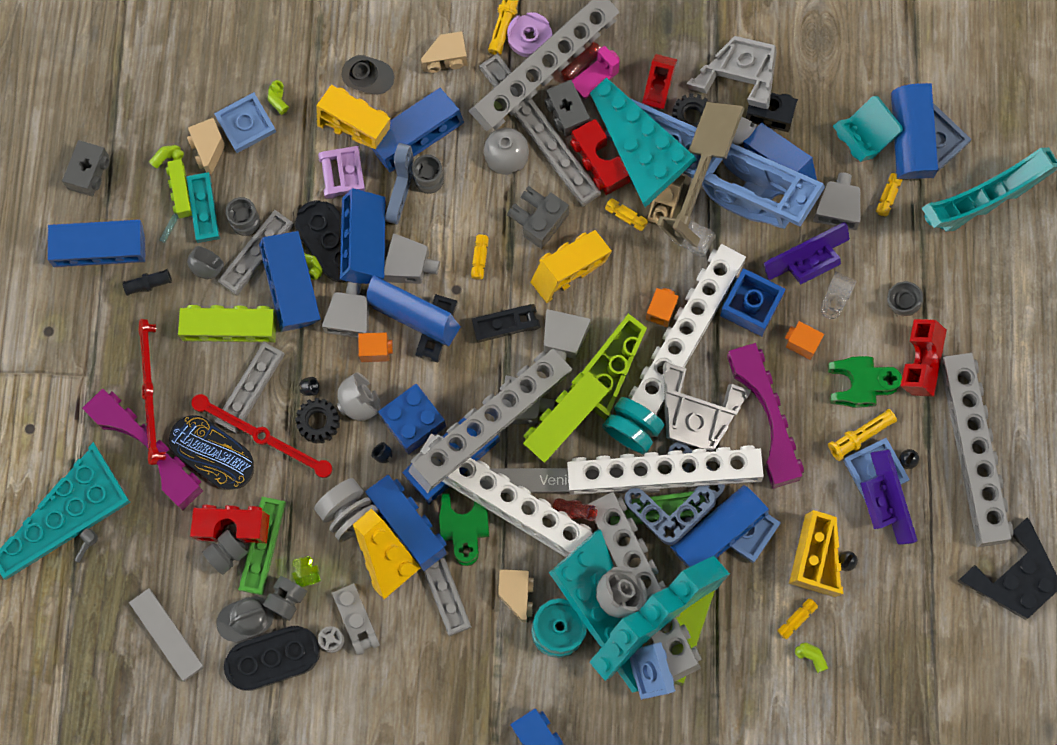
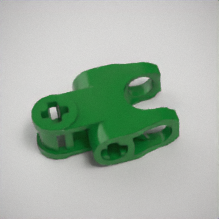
M869 356L850 357L828 364V373L845 375L851 382L849 390L831 394L830 404L852 408L873 407L877 405L876 396L894 394L902 381V376L898 369L894 367H874V358ZM886 377H888L889 381L892 382L891 385H888V382L884 381Z
M442 494L439 515L440 535L444 541L453 540L456 561L462 566H471L476 563L479 556L478 538L489 537L486 508L474 501V507L469 513L458 514L451 508L449 494ZM464 548H469L470 552L468 557H464V554L462 553L464 552Z

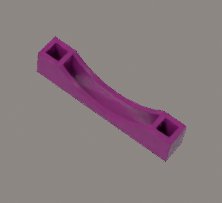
M756 343L728 351L727 359L734 379L751 390L761 403L768 418L771 445L765 469L772 489L800 481L802 473H804L803 464L800 459H796L794 453L796 450L793 437L788 436L786 430L788 422L786 416L781 415L778 408L781 406L777 392L773 393L771 384H773L770 371H765L763 365L765 357L762 349H758Z
M102 389L82 407L103 430L127 434L139 440L148 448L147 426L144 423L141 426L138 425L135 421L137 416L128 407L124 410L119 405L122 401L113 391L108 394ZM160 439L156 442L159 452H168L170 450ZM166 453L165 461L158 460L157 465L161 476L162 491L183 511L203 492L199 486L201 481L193 472L188 475L183 470L186 465L177 456L172 459Z

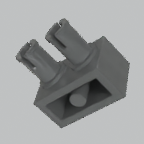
M528 186L526 188L527 192L524 190L521 199L537 208L535 213L529 214L515 203L512 206L513 210L510 208L507 216L523 226V237L540 249H543L568 217L569 205L551 192L548 196L544 197Z

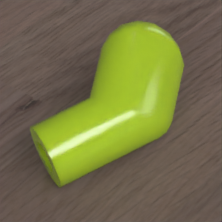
M275 80L269 86L267 99L283 115L289 110V106L282 100L283 83Z
M177 145L163 146L149 162L158 169L168 158H173L174 160L182 159L184 152Z
M304 253L311 280H317L323 273L322 267L315 256Z
M801 643L800 646L795 648V654L799 659L806 657L812 660L817 673L829 669L822 651L818 647L809 643Z

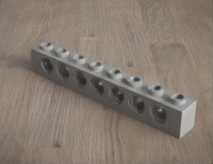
M591 0L469 110L471 115L486 132L491 128L497 130L506 122L503 118L508 113L512 116L522 107L519 103L524 98L529 101L537 93L535 88L540 84L544 87L554 78L551 74L556 69L558 72L562 71L569 64L567 59L572 55L576 58L585 50L583 45L587 41L590 44L601 35L598 32L603 27L608 29L616 22L614 17L619 13L618 9L610 0ZM590 16L595 17L597 25L591 23ZM574 30H578L580 32L581 39H578L574 35ZM558 44H562L565 47V53L559 51ZM542 58L549 61L550 68L543 65ZM527 72L533 75L534 82H530L527 79ZM510 87L517 89L518 97L511 94ZM494 101L502 105V111L495 109Z
M554 348L548 353L545 351L541 352L534 359L535 363L531 367L526 365L517 373L518 377L513 382L511 379L507 380L499 388L501 391L496 396L493 393L483 400V406L479 410L473 408L465 415L464 418L466 420L462 424L456 422L447 430L448 435L443 439L438 437L428 446L430 448L429 451L425 454L422 452L418 453L410 461L412 465L408 472L427 493L569 375L572 368ZM537 371L543 372L546 378H540L537 375ZM520 386H526L529 389V393L523 392ZM502 400L510 401L512 407L505 406ZM485 414L492 415L495 421H488L485 418ZM467 429H474L477 432V436L469 435ZM449 443L457 444L460 451H453L449 447ZM431 458H438L442 466H435L431 462Z
M972 353L945 356L941 360L940 368L977 547L1004 544L1011 540L1013 527L1011 522H1008L1006 516L1008 503L1006 498L1002 497L1003 479L997 473L998 456L996 451L992 449V429L987 426L988 409L982 402L981 396L984 395L982 383L978 382L977 378L979 373L978 362L976 359H973ZM964 376L968 380V384H961L957 377ZM962 399H969L972 402L973 407H966L963 404ZM968 421H972L977 425L976 431L968 428ZM972 444L979 445L982 448V454L975 453L972 449ZM977 467L984 468L987 472V477L979 476ZM983 490L990 492L992 495L991 501H987L982 497ZM987 514H992L996 517V525L990 524L987 521Z
M611 492L587 504L599 530L601 529L606 545L617 567L629 568L633 571L630 574L636 579L640 577L642 581L645 579L651 580L650 587L646 589L647 600L653 594L667 588L663 581L658 582L655 574L659 573L653 559L648 561L645 555L648 549L643 539L638 540L634 533L638 530L632 517L627 519L624 513L628 508L623 498H617L614 492ZM612 516H619L620 521L616 525H609L610 518ZM622 538H630V543L627 546H619ZM640 558V565L636 568H631V560ZM680 614L670 621L673 624L670 632L662 633L660 629L652 636L654 644L662 643L667 655L666 660L669 671L673 676L674 682L701 669L698 661L702 660L696 646L690 647L687 639L691 638L685 624L680 626L677 620ZM677 644H682L684 646L683 652L679 655H673L672 648Z

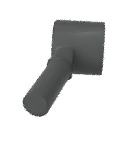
M87 528L80 535L84 543L74 559L78 563L89 546H92L98 540L97 534L92 529L89 530Z

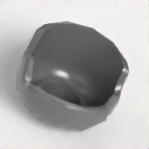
M196 246L187 259L192 273L203 279L217 277L224 266V262L219 256L201 246Z
M909 281L898 282L889 289L887 303L895 314L912 316L918 312L923 304V292L914 283Z

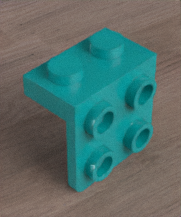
M872 96L850 118L839 120L833 126L838 138L847 144L852 156L860 162L873 159L903 130L901 124L878 96Z

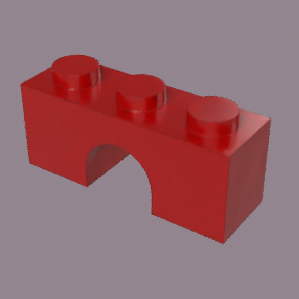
M596 119L572 131L571 146L576 153L579 152L583 157V166L588 172L591 170L595 177L593 181L599 190L602 189L605 195H608L630 183L628 171L619 156L611 160H603L596 154L598 150L607 146V136Z
M914 319L910 342L915 348V360L913 364H905L901 387L913 396L934 397L947 332V329L937 320Z
M202 505V508H193L190 537L197 541L218 542V537L222 535L225 527L230 524H236V538L243 543L267 544L270 515L257 506H248V510L239 509L240 507L232 505H226L225 509H217L214 505Z

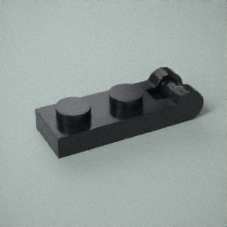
M435 294L432 304L454 316L458 301ZM422 334L415 356L423 358V356L431 358V361L438 363L444 344ZM428 342L435 343L434 350L426 347Z
M535 304L472 318L477 343L539 329L541 325L539 320L536 319L535 313L537 310ZM519 316H526L527 321L521 323Z

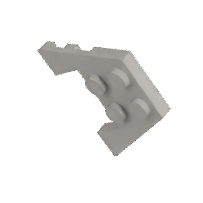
M734 36L715 55L716 58L709 65H704L700 69V74L695 79L691 78L688 81V89L707 94L716 76L755 85L747 99L749 105L768 109L777 54L776 46Z
M664 363L666 438L713 452L727 431L734 415H737L741 409V404L745 398H748L751 390L729 384L722 407L681 393L686 368Z

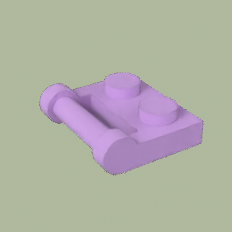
M358 146L323 151L318 154L319 162L322 163L326 188L324 189L325 198L332 199L340 195H346L352 188L365 191ZM337 159L340 186H334L331 161Z

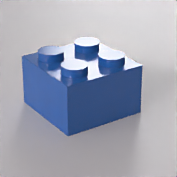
M743 268L722 307L720 316L762 337L786 289Z
M417 383L378 411L382 421L408 455L424 444L431 434L435 436L447 427L444 418Z

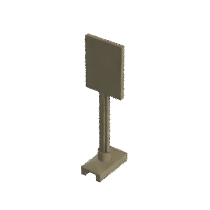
M707 102L689 148V152L694 155H701L682 210L676 219L660 216L657 223L677 244L682 245L685 238L693 247H698L700 238L688 227L691 221L690 216L711 159L713 157L727 158L745 109L743 106Z

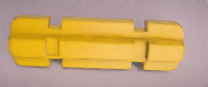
M895 173L890 174L887 181L889 184H886L879 200L881 203L877 205L876 212L880 216L886 217L889 215L891 210L889 206L893 205L899 190L897 187H900L903 179H897Z
M613 198L607 202L605 206L606 211L611 214L613 212L616 213V217L629 225L634 224V228L643 231L647 226L648 220L641 215L638 217V213L623 204L620 206L619 202Z
M478 234L476 236V246L472 262L474 267L471 269V277L473 279L481 280L484 277L487 256L486 247H488L489 241L487 235Z
M810 598L802 604L803 607H799L786 621L787 623H784L778 629L779 635L784 639H788L794 633L793 630L796 631L809 617V614H812L818 608L816 602Z

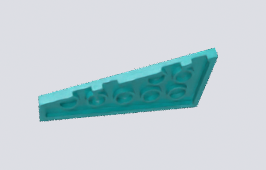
M606 77L590 94L646 208L697 160L691 152Z
M94 442L88 447L89 450L83 457L74 463V467L64 478H61L40 502L36 511L26 518L22 523V527L15 535L11 536L0 548V574L4 580L9 579L78 536L85 529H89L131 503Z
M601 529L590 535L549 572L600 647L611 637L609 634L623 619L606 613L597 600L596 590L599 580L614 567ZM628 659L617 671L633 693L638 691L630 659Z

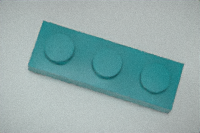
M210 173L186 176L197 243L220 239Z

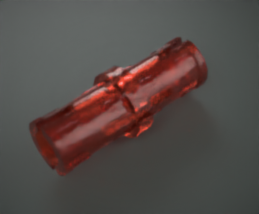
M592 42L590 46L561 71L562 76L567 81L573 80L582 70L590 67L589 64L598 57V50L601 47L596 42Z
M557 498L552 505L553 509L558 512H566L572 519L582 518L593 521L597 516L595 506L582 504L578 500L567 501Z

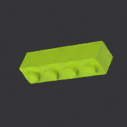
M182 159L167 162L166 172L170 176L168 183L173 191L170 194L172 201L175 202L173 206L174 214H177L179 219L192 216L184 163Z

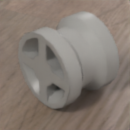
M329 626L320 631L318 642L325 651L335 653L344 646V636L336 627Z

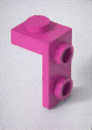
M603 46L598 50L597 61L572 80L577 92L583 99L591 95L590 92L606 77L610 80L619 73L620 59L613 50L609 51L606 46Z

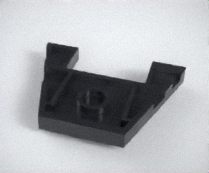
M1028 517L1013 529V537L1027 553L1000 578L992 583L974 565L958 580L962 585L974 589L978 594L997 602L998 605L1025 620L1032 616L1057 592V574Z

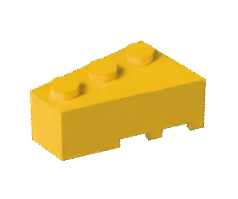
M332 84L316 105L318 127L324 128L326 125L334 128L335 134L341 135L344 132L352 135L351 139L373 149L377 148L390 129V118L384 111L375 110L363 99H356L349 95L345 89L337 88Z
M596 230L589 234L584 232L573 243H564L558 248L557 252L553 254L549 252L542 256L530 283L547 304L552 300L554 292L560 288L564 291L570 287L568 283L578 277L584 278L604 264L612 251Z
M372 508L353 524L360 549L366 561V568L372 579V586L383 599H386L421 567Z
M815 510L805 514L789 584L832 597L843 595V586L841 587L840 579L841 563H839L837 517Z

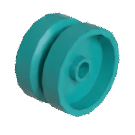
M620 397L614 407L616 415H609L602 427L612 438L637 453L645 454L653 444L650 437H658L664 427V423L657 415L643 405L629 398Z
M558 598L549 600L539 608L532 623L531 634L533 642L539 651L549 657L562 658L578 650L586 636L587 627L569 601ZM561 625L563 630L558 631L555 627L558 628Z

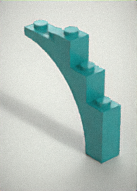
M1039 148L1011 168L968 191L948 199L928 203L922 207L925 213L924 218L934 228H941L945 232L955 231L975 216L986 215L1007 199H1017L1057 170V159L1050 148Z
M715 556L683 570L669 587L653 594L639 611L623 618L609 634L611 637L589 663L605 681L610 679L654 634L689 606L716 590L730 573Z

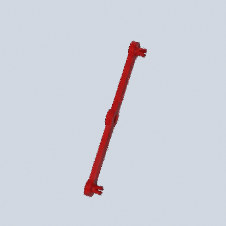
M140 319L138 329L142 355V398L145 399L149 465H156L158 460L165 461L166 452H159L156 446L153 383L151 379L148 339L149 332H156V324H149L148 319Z
M203 394L193 397L191 403L195 411L200 413L206 411L251 435L258 445L267 444L314 469L319 478H327L332 474V465L327 460L318 461L271 436L266 427L256 428L211 404L208 397ZM260 433H265L266 436L264 439L261 440L258 438V435Z

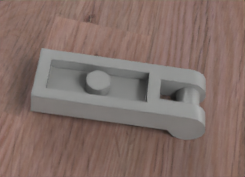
M353 583L332 592L357 655L365 653L364 650L370 647L374 649L380 646L356 585ZM367 632L369 638L360 641L358 635Z

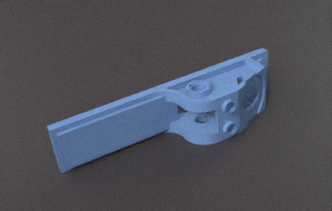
M631 99L689 151L697 130L696 127ZM606 130L607 139L613 141L608 130ZM733 143L726 159L716 157L711 159L702 183V187L707 195L721 207L748 220L771 224L783 229L786 228L789 222L801 227L825 188L823 183ZM694 155L697 161L683 174L691 178L694 177L701 155ZM722 160L734 175L746 181L743 187L735 183L726 182L713 174ZM777 195H784L780 203L772 199Z

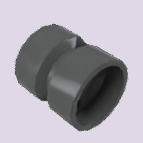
M425 154L418 157L412 166L416 187L419 191L426 194L437 192L444 183L441 162L433 155Z
M245 197L235 198L228 203L226 216L232 229L241 236L254 234L259 229L261 221L254 203Z
M227 529L218 537L217 544L212 543L203 551V555L208 562L222 575L234 566V560L240 561L249 553L244 543L238 540L230 529Z
M280 576L273 587L275 592L269 593L263 606L290 621L297 610L295 604L301 603L307 590L291 580Z

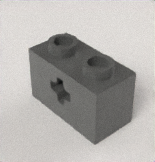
M572 80L546 90L547 99H544L546 108L549 112L553 111L555 116L553 119L558 131L562 130L565 137L572 135L573 130L590 122V117Z
M78 140L62 179L67 189L94 196L95 191L101 186L102 173L108 168L110 162L105 148Z

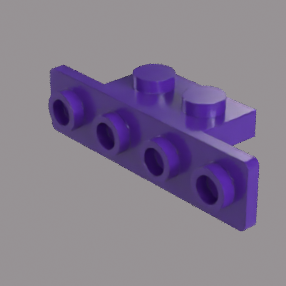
M843 222L764 262L766 277L768 280H771L790 271L801 285L841 265V259L833 248L850 239L848 225Z
M885 449L871 452L870 455L877 476L861 482L860 485L873 528L881 529L892 524L899 545L917 542L915 529L891 451Z

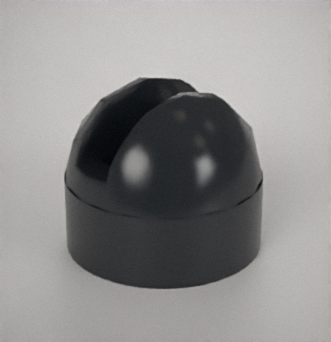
M315 377L304 378L299 383V386H301L300 392L303 395L314 396L318 394L319 383Z
M381 442L374 447L371 456L379 463H388L387 459L389 457L392 458V450L386 443Z
M907 449L901 453L899 461L903 468L913 469L919 463V455L915 450ZM911 453L914 455V457L912 458L910 464L906 463V460L908 459Z
M844 551L839 555L841 569L843 571H851L857 566L858 559L853 552ZM850 555L853 558L850 560L848 566H846L843 563Z

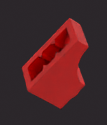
M655 54L651 63L642 104L660 109L665 108L678 59Z

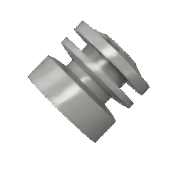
M349 478L336 485L314 507V510L324 523L334 520L329 529L332 533L336 532L335 537L339 542L346 541L356 535L353 524L371 508L377 514L379 513L377 507L371 505L372 502L369 497L359 500L364 491L354 478Z

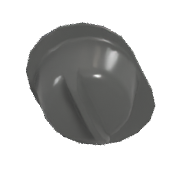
M356 55L350 58L344 64L341 73L342 80L348 87L374 95L383 94L392 87L395 77L393 69L389 64L365 55Z
M258 596L247 597L229 604L221 610L216 622L217 630L227 641H243L268 630L273 622L274 613L263 606L264 598Z

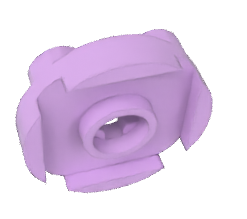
M526 13L527 15L517 16L510 22L507 30L508 44L518 55L529 57L552 36L549 22L540 14ZM533 31L535 37L527 39L524 33Z

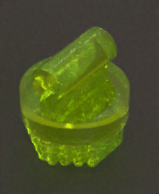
M310 556L293 560L292 565L296 568V571L291 574L296 584L303 588L321 582L318 565L312 566V558Z

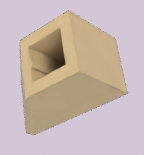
M462 31L442 34L436 39L421 58L423 72L436 73L441 69L451 68L455 70L468 65Z
M214 118L188 127L191 136L187 137L192 150L197 149L199 154L195 156L199 168H204L206 173L209 172L210 174L213 173L225 147Z
M680 175L652 201L647 218L649 222L657 224L660 216L673 217L685 176Z
M500 570L499 598L522 623H527V616L532 617L533 602H528V593L533 592L534 578H529V571Z

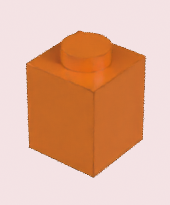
M656 288L647 311L646 320L668 328L679 296L675 295V292L670 289L662 288L661 290Z
M799 321L796 327H790L785 336V339L788 340L786 348L811 360L824 334Z
M387 332L358 333L359 358L361 362L389 361V354H393V340H389Z

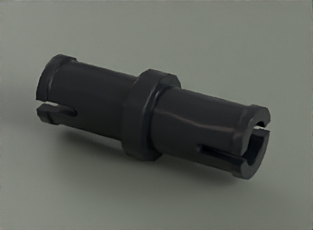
M168 269L149 275L145 273L142 274V277L123 281L124 292L129 296L144 290L147 292L152 291L154 287L172 283L171 274Z

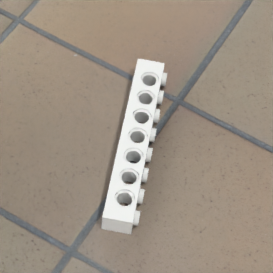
M723 244L720 245L718 250L713 249L707 260L710 262L708 268H702L696 279L699 281L695 289L691 287L685 298L688 301L686 306L678 309L674 320H676L673 328H667L662 338L665 340L661 348L659 346L656 347L651 357L654 360L650 368L648 366L644 368L640 375L642 382L639 387H633L628 396L629 399L643 405L655 415H658L665 400L663 374H660L657 368L663 366L664 363L685 368L742 269L746 256ZM720 268L723 269L726 274L723 276H718L714 273V270ZM704 288H711L714 294L706 295L702 290ZM699 307L703 310V313L695 315L691 309ZM684 326L689 327L692 333L685 335L681 333L680 328ZM671 346H677L681 352L675 355L671 354L668 349ZM652 385L658 389V392L656 394H649L645 388Z
M431 434L420 452L425 454L430 450L428 446L438 437L443 439L444 437ZM449 445L453 451H460V448L455 449ZM431 458V462L435 466H442L438 458ZM469 458L442 481L565 557L593 534V530L585 524L579 525L574 522L572 517L566 512L556 511L548 501L542 498L537 499L530 495L531 492L523 486L517 487L510 482L507 476L501 473H494L486 463L480 460L475 461ZM459 468H467L470 476H462ZM480 481H488L491 485V489L487 490L482 488L480 485ZM501 493H508L511 497V502L503 501ZM521 506H529L532 510V514H524L522 512ZM542 518L550 519L552 528L545 527L542 523ZM567 530L571 532L573 535V540L570 541L565 539L563 536V531Z
M751 445L742 446L740 450L721 447L717 448L716 452H707L706 449L692 450V453L682 454V451H670L668 455H658L657 452L645 453L644 457H634V454L620 455V458L610 459V456H598L596 460H586L585 457L573 458L572 462H567L570 495L621 492L632 488L650 490L762 482L764 477L761 448L755 449ZM735 459L740 460L743 463V468L734 469L730 462ZM714 461L719 465V469L710 471L706 464ZM691 463L694 465L695 471L687 473L682 469V465ZM663 464L668 465L671 468V472L666 475L661 474L658 471V467ZM642 466L646 468L647 473L644 476H637L634 473V469ZM613 468H619L623 471V475L619 478H614L609 472ZM593 469L599 473V476L591 480L586 477V472Z

